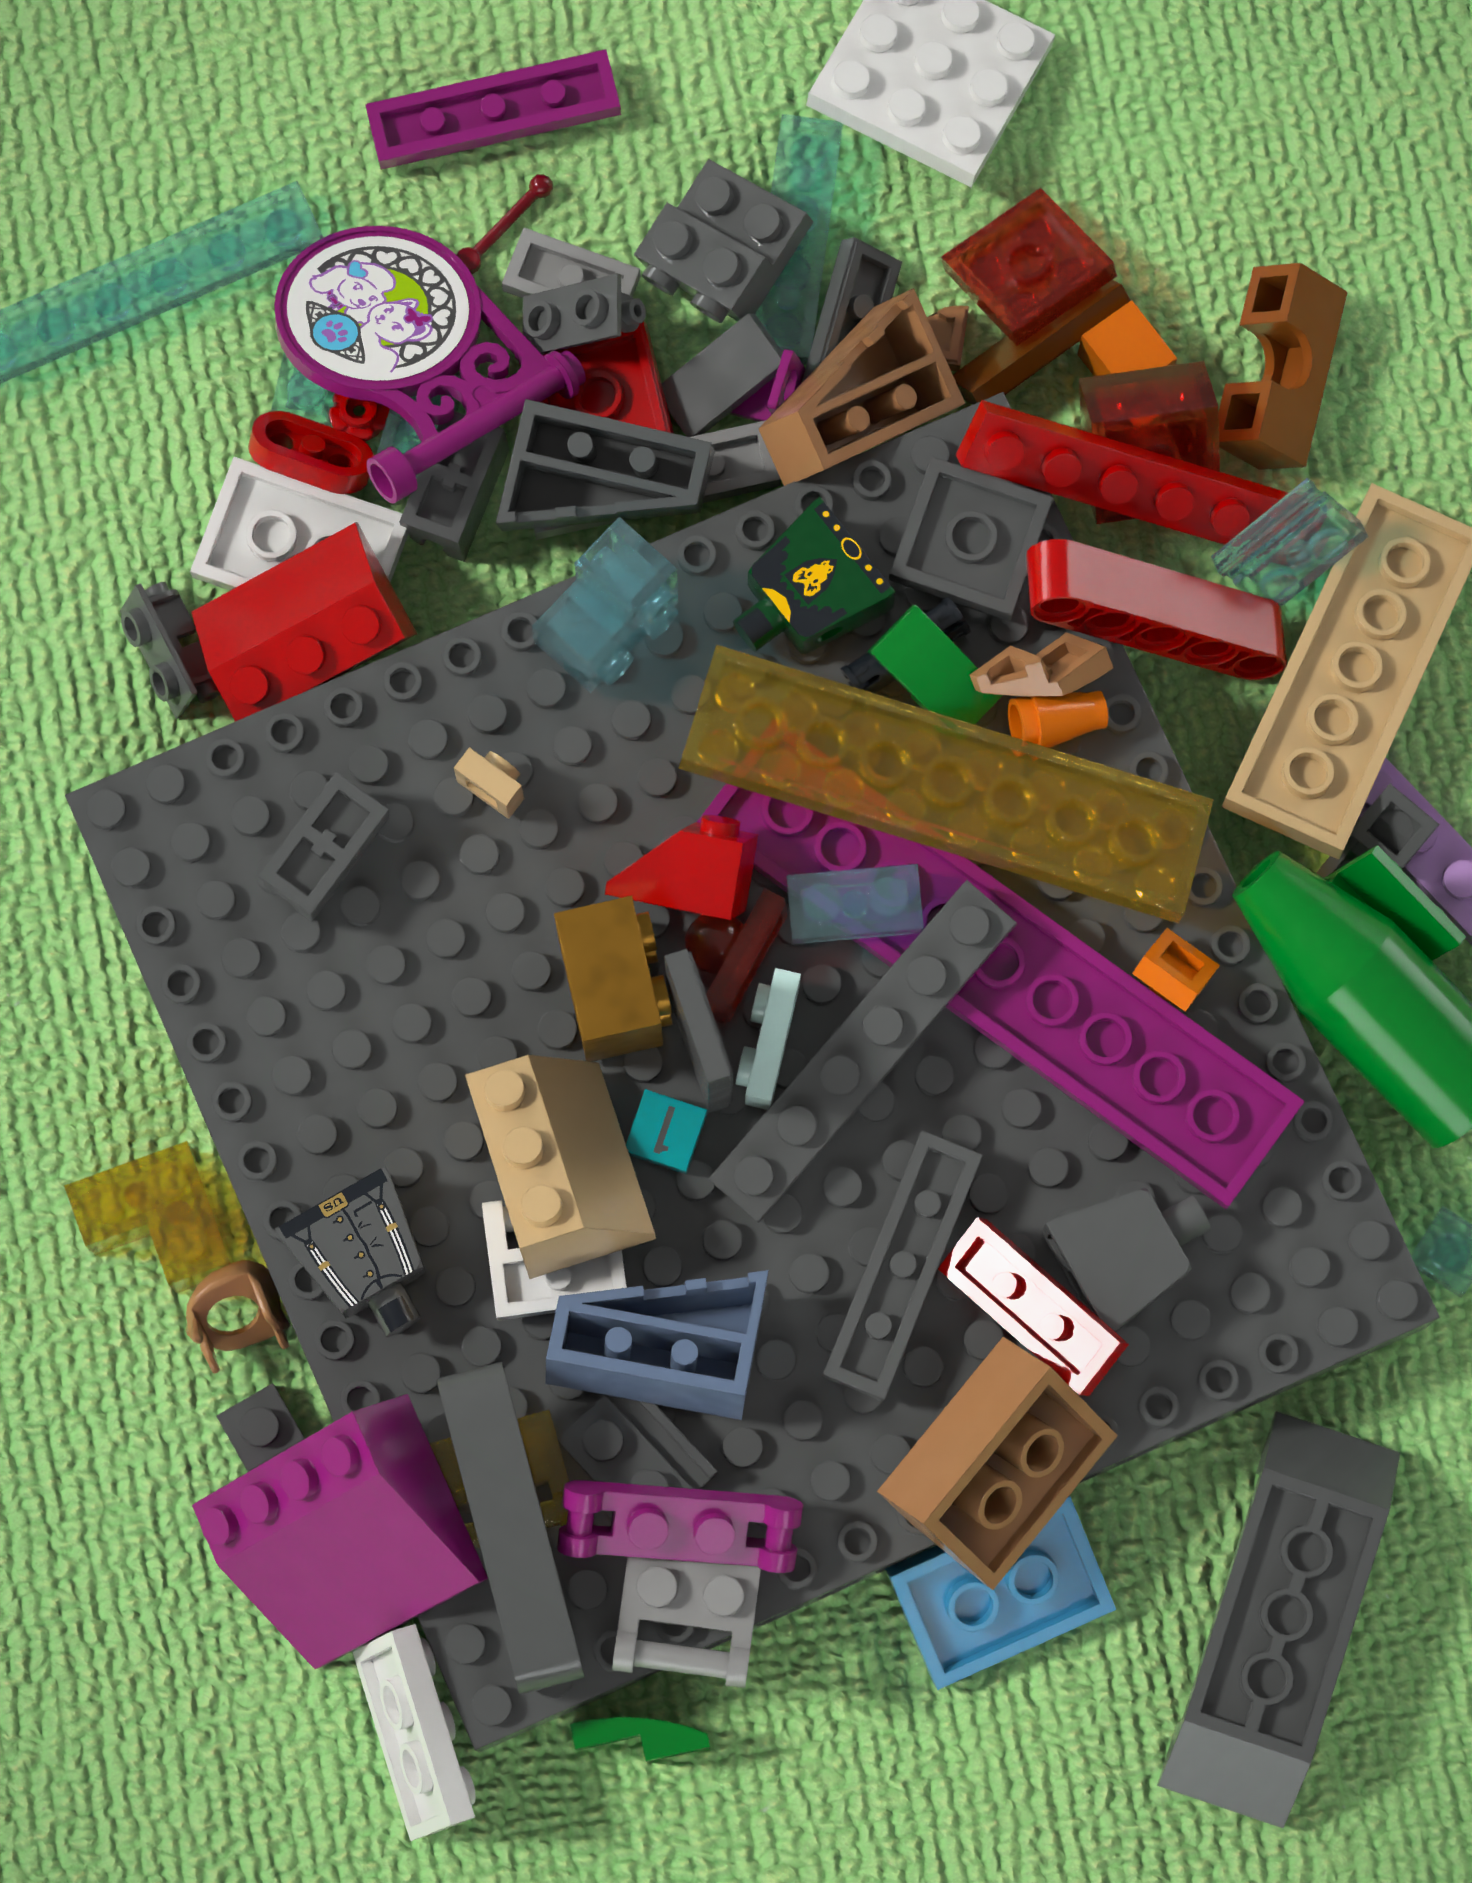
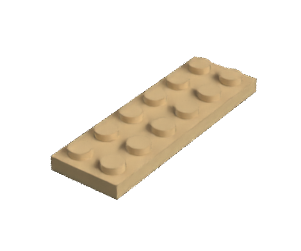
M1371 483L1229 788L1222 808L1333 858L1340 859L1471 571L1472 527Z

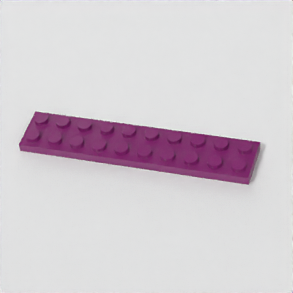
M775 720L772 721L702 814V816L716 815L738 820L741 822L739 831L758 834L753 869L890 968L962 884L968 880L1016 921L1017 925L946 1008L1225 1210L1233 1202L1305 1102Z

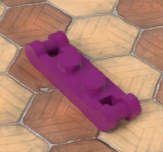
M573 1480L564 1485L562 1506L568 1510L567 1523L559 1528L557 1550L563 1555L575 1558H588L599 1554L757 1566L762 1570L774 1573H788L795 1569L798 1548L792 1544L793 1529L801 1525L803 1511L802 1502L795 1498L779 1495ZM601 1510L612 1511L611 1527L593 1525L594 1514ZM758 1522L766 1524V1538L747 1537L748 1523Z

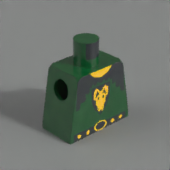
M819 497L806 508L749 569L748 587L759 602L733 620V624L742 639L754 652L784 632L801 654H806L890 611L894 607L896 591L822 498Z

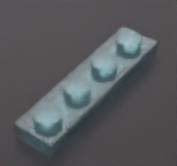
M782 114L771 193L806 212L814 222L755 314L782 352L784 349L795 351L802 364L807 365L815 335L843 124L833 120Z

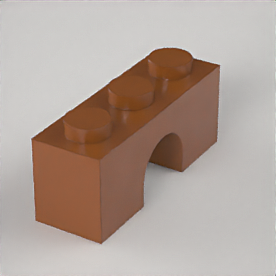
M1302 263L1253 267L1240 326L1252 332L1259 339L1265 355L1264 375L1261 381L1225 384L1211 443L1258 470L1306 467L1346 301V290Z

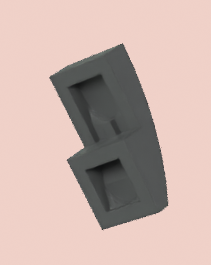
M1389 784L1355 824L1340 859L1338 860L1330 856L1316 874L1325 878L1376 845L1403 870L1440 824L1393 785Z

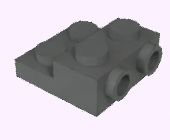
M708 159L679 206L676 208L668 202L666 203L637 248L634 256L646 267L641 276L656 288L671 296L674 295L677 288L694 296L690 304L718 323H722L726 316L739 321L746 314H755L814 221L803 210Z

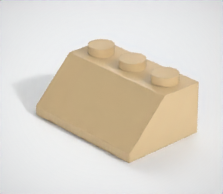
M526 1055L465 1075L529 1279L656 1239L598 1062Z

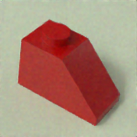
M703 815L701 823L695 822L681 829L606 882L605 895L619 898L632 896L634 901L732 920L745 912L747 908L758 834L739 831L741 822L723 816Z

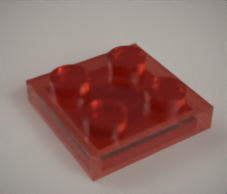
M1041 187L941 256L945 272L1016 346L1117 277L1114 262Z

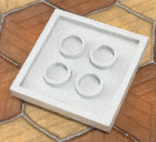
M863 0L809 91L806 106L972 188L1052 48L1055 34L986 0Z

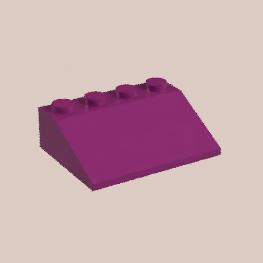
M408 1394L350 1412L192 1505L202 1533L219 1568L314 1669L333 1662L488 1579Z

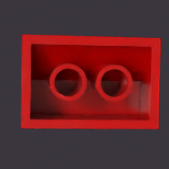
M358 522L351 524L191 612L208 672L235 722L329 682L417 635L414 626Z

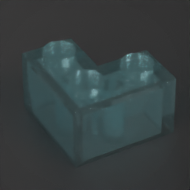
M620 517L574 563L576 581L532 625L534 642L590 693L602 681L608 686L616 682L634 660V656L630 651L646 635L652 640L660 636L674 621L679 612L674 607L678 602L677 568Z

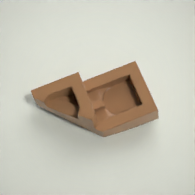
M1066 632L1037 654H1032L1010 645L971 673L970 678L975 690L981 693L1009 696H1063L1095 681L1112 670L1113 665L1105 646Z

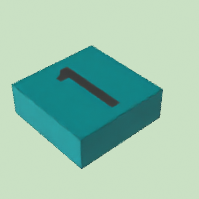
M645 1089L626 1143L629 1155L687 1174L708 1114L707 1109Z

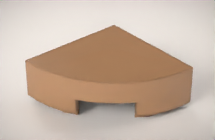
M969 306L944 307L938 310L937 313L927 317L951 371L960 370Z

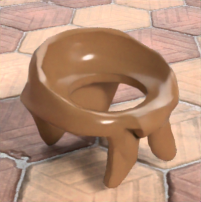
M250 1260L236 1261L211 1272L196 1286L187 1303L186 1333L196 1344H200L201 1351L212 1373L215 1374L220 1371L214 1348L222 1351L242 1349L263 1342L273 1336H276L282 1349L285 1350L289 1347L286 1332L290 1323L281 1309L280 1295L271 1274L263 1264ZM244 1296L252 1299L258 1305L256 1317L251 1323L241 1329L221 1331L213 1328L207 1322L209 1310L215 1303L224 1298Z

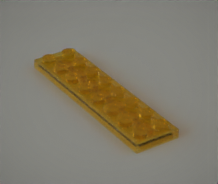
M717 644L679 765V769L1178 924L1186 910L1214 799Z

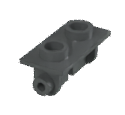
M618 273L523 296V335L542 355L551 351H560L620 337L621 332L629 333L635 331L646 318V309L643 302L638 298H633L621 292V274Z
M159 582L144 590L141 583L135 585L120 610L122 614V628L130 644L134 647H139L150 668L149 677L155 694L160 700L167 701L175 718L178 719L182 717L195 696H197L200 703H205L218 697L220 692L208 672L200 641L182 647L178 640L192 635L196 631L195 624L179 592L176 589L170 590L166 582Z

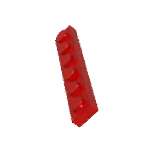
M981 400L956 453L961 467L1294 566L1298 565L1324 515L1322 508L1315 500Z

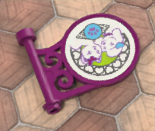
M363 226L330 234L314 242L298 254L289 264L278 284L274 304L275 328L281 348L293 366L310 381L328 391L348 398L374 401L392 409L414 428L421 440L420 444L403 454L395 447L390 446L367 460V471L373 485L379 494L392 504L417 490L416 475L521 414L525 399L541 402L557 392L565 399H571L579 394V386L586 381L584 369L574 354L569 351L562 353L551 351L543 356L477 286L471 272L456 254L438 241L415 231L390 226ZM481 320L507 346L521 365L518 372L509 378H506L510 367V356L507 350L497 343L483 342L477 344ZM491 362L493 364L488 367V378L483 377L476 371L480 364ZM460 370V378L453 376ZM437 395H445L441 396L440 406L432 404V398ZM453 397L461 402L466 410V415L463 419L438 433L435 425L448 423L454 417Z

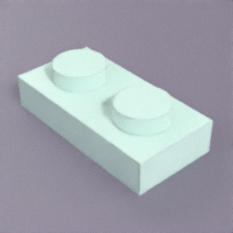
M775 968L771 986L762 983L758 985L750 1021L762 1024L756 1049L744 1046L735 1083L736 1085L747 1087L745 1105L765 1110L772 1106L799 992L800 973Z

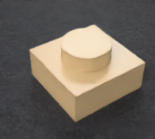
M469 747L454 767L456 780L459 784L508 819L524 800L522 785L516 781L520 776L519 771L504 758L492 751H489L485 757H482Z

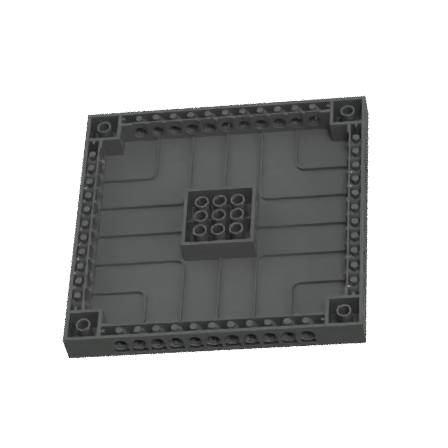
M1004 392L984 400L1011 409ZM980 402L857 454L800 481H794L65 795L333 1421H337L352 1411L408 1394L486 1574L484 1559L445 1416L437 1379L498 1362L503 1363L585 1677L533 1692L519 1694L489 1578L417 1616L475 1751H485L663 1670L634 1666L632 1673L612 1670L627 1557L596 1554L588 1558H575L563 1555L557 1550L559 1528L567 1523L568 1510L562 1506L565 1483L573 1480L593 1481L558 1443L557 1439L604 1395L545 1384L546 1356L555 1313L499 1321L496 1318L482 1203L502 1200L503 1206H506L465 1075L526 1055L586 1061L558 940L554 913L618 899L619 897L605 895L606 882L681 829L697 822L773 720L1148 989V985L1132 973L1166 928L1220 965L1186 1012L1172 1002H1166L1305 1102L1233 1202L1225 1210L956 1014L945 1008L763 1220L758 1223L708 1179L767 1111L745 1105L747 1087L735 1084L744 1046L757 1048L762 1024L751 1022L750 1019L759 983L771 986L775 968L801 974L799 992L773 1098L774 1103L890 967L755 869L752 871L746 911L732 920L633 900L636 914L648 911L652 923L658 962L648 964L651 978L663 975L666 984L664 956L684 949L692 952L733 1071L732 1102H730L729 1107L707 1114L687 1174L630 1156L656 1239L622 1250L627 1288L643 1286L644 1290L685 1285V1280L706 1278V1282L744 1278L747 1277L749 1272L769 1270L742 1420L657 1405L718 1471V1474L701 1488L702 1490L787 1496L795 1498L803 1504L801 1525L793 1529L792 1544L798 1548L795 1569L788 1573H774L761 1569L753 1630L886 1571L885 1568L936 1546L934 1542L915 1528L877 1492L878 1489L1002 1337L1035 1356L937 1268L884 1402L822 1377L921 1130L983 1155L939 1266L974 1220L979 1217L987 1219L1079 1300L1041 1232L1044 1225L1050 1220L1139 1189L1147 1188L1161 1212L1192 1195L1201 1206L1209 1221L1210 1231L1181 1246L1192 1270L1180 1282L1116 1332L1129 1343L1128 1347L1090 1396L1079 1395L1118 1435L1080 1483L1419 1332L1440 1318L1285 987L1232 896L1237 887L1124 646L1034 619L1030 611L1028 573L1011 621L954 603L964 617L961 620L967 622L971 632L967 635H962L953 643L977 668H980L1010 645L1029 653L1037 654L1066 632L1106 647L1113 669L1073 692L1100 690L1103 693L1108 708L1107 728L1091 731L1039 753H1034L1031 748L1018 749L1010 733L1008 703L1011 698L1022 696L1003 695L956 742L911 698L912 695L897 680L869 697V700L865 703H862L848 684L850 680L843 676L840 668L844 665H849L867 653L912 605H917L924 613H927L944 600L940 597L890 581L889 573L931 456L960 465L956 453ZM1004 480V481H1007V482H1010V483H1013V484H1016V485H1019V486H1022V487L1031 489V490H1033V491H1036V492H1039V493H1042V494H1045V495H1048V496L1053 497L1051 493H1048V492H1045V491H1041V490H1038V489H1035V488H1031V487H1028V486H1024V485H1021V484H1018V483H1014V482H1011V481H1008V480ZM821 497L896 591L894 607L880 617L806 654H801L784 632L754 652L742 639L733 624V620L759 602L748 587V571L806 508L817 498ZM1054 498L1039 542L1050 539L1073 540ZM469 747L482 757H485L489 751H492L504 758L519 771L520 776L516 781L522 785L524 800L509 819L457 782L454 767ZM338 772L389 809V819L318 916L311 922L296 912L294 906L284 898L270 893L264 887V882L258 878V875L333 774ZM671 1002L673 1025L662 1027L663 1046L592 1061L598 1062L625 1144L627 1143L645 1089L707 1109ZM384 1166L387 1168L395 1184L426 1270L423 1276L404 1286L421 1319L390 1337H386L370 1307L346 1319L285 1246L275 1230L280 1225ZM506 1232L508 1249L519 1248L515 1232ZM601 1510L595 1513L593 1525L611 1527L612 1511ZM749 1522L747 1537L766 1538L767 1525ZM640 1620L637 1640L712 1649L730 1641L732 1633Z

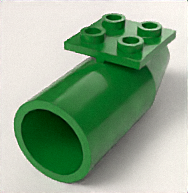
M1378 845L1325 878L1280 851H1276L1262 860L1238 884L1232 896L1299 1012L1432 1148L1444 1147L1462 1137L1472 1129V1002L1432 961L1461 945L1466 936L1446 916L1444 911L1436 906L1402 871L1401 867Z

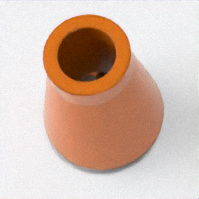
M1099 690L1071 692L1063 696H1022L1011 698L1008 703L1010 733L1018 749L1031 748L1034 753H1039L1091 731L1106 729L1108 726V708L1105 697Z

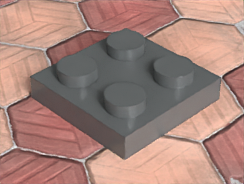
M931 456L889 573V580L942 599L949 597L954 603L1011 621L1027 576V550L1039 542L1053 497Z

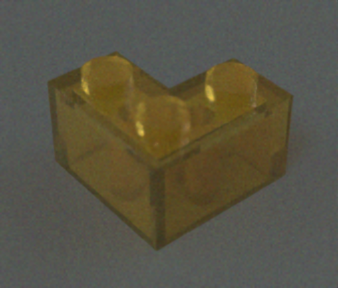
M188 1141L64 1185L87 1249L96 1256L151 1235L168 1285L176 1293L196 1287L211 1272L234 1262L196 1152Z

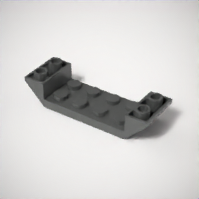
M1278 1411L1275 1412L1256 1470L1259 1478L1182 1721L1176 1723L1157 1786L1284 1828L1311 1765L1387 1521L1400 1452Z

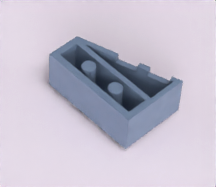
M769 1270L749 1272L747 1277L706 1282V1278L685 1280V1285L646 1290L643 1289V1286L559 1296L546 1356L545 1384L742 1420Z

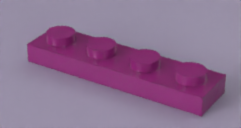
M606 49L365 104L380 170L621 115V106Z

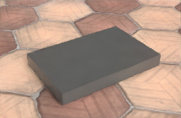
M684 949L666 955L664 959L668 996L708 1113L729 1107L730 1102H732L733 1071L692 952Z

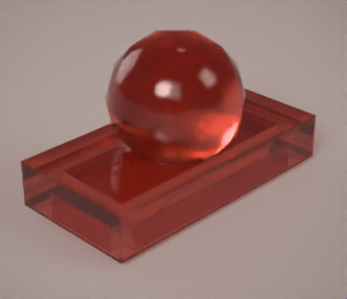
M766 888L763 889L745 924L737 917L727 920L700 915L688 927L686 933L685 948L688 952H692L696 967L701 971L717 974L706 996L714 1019L724 1025L726 1022L729 1023L788 916L785 898Z

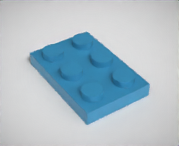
M1070 1495L994 1590L983 1584L937 1545L885 1568L931 1680L937 1690L1116 1610Z

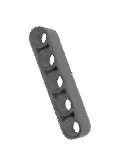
M498 1362L438 1378L437 1384L519 1694L584 1678L580 1655L503 1363Z

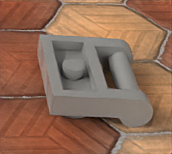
M627 1557L612 1670L632 1673L634 1666L726 1679L725 1686L745 1688L761 1568L743 1565ZM641 1620L732 1633L730 1652L637 1640L639 1622Z

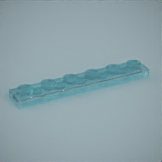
M298 181L1 309L0 384L295 256L314 242L322 239L321 230Z

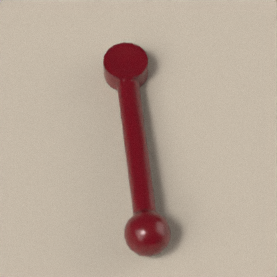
M537 174L532 177L529 183V190L473 248H462L457 253V256L467 266L471 274L477 272L481 267L480 257L538 198H546L551 194L553 182L550 177L544 174Z

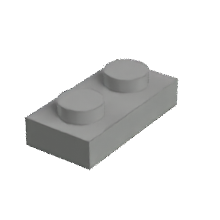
M523 228L503 278L502 290L523 298L526 295L618 273L621 274V292L633 297L641 277L640 268Z

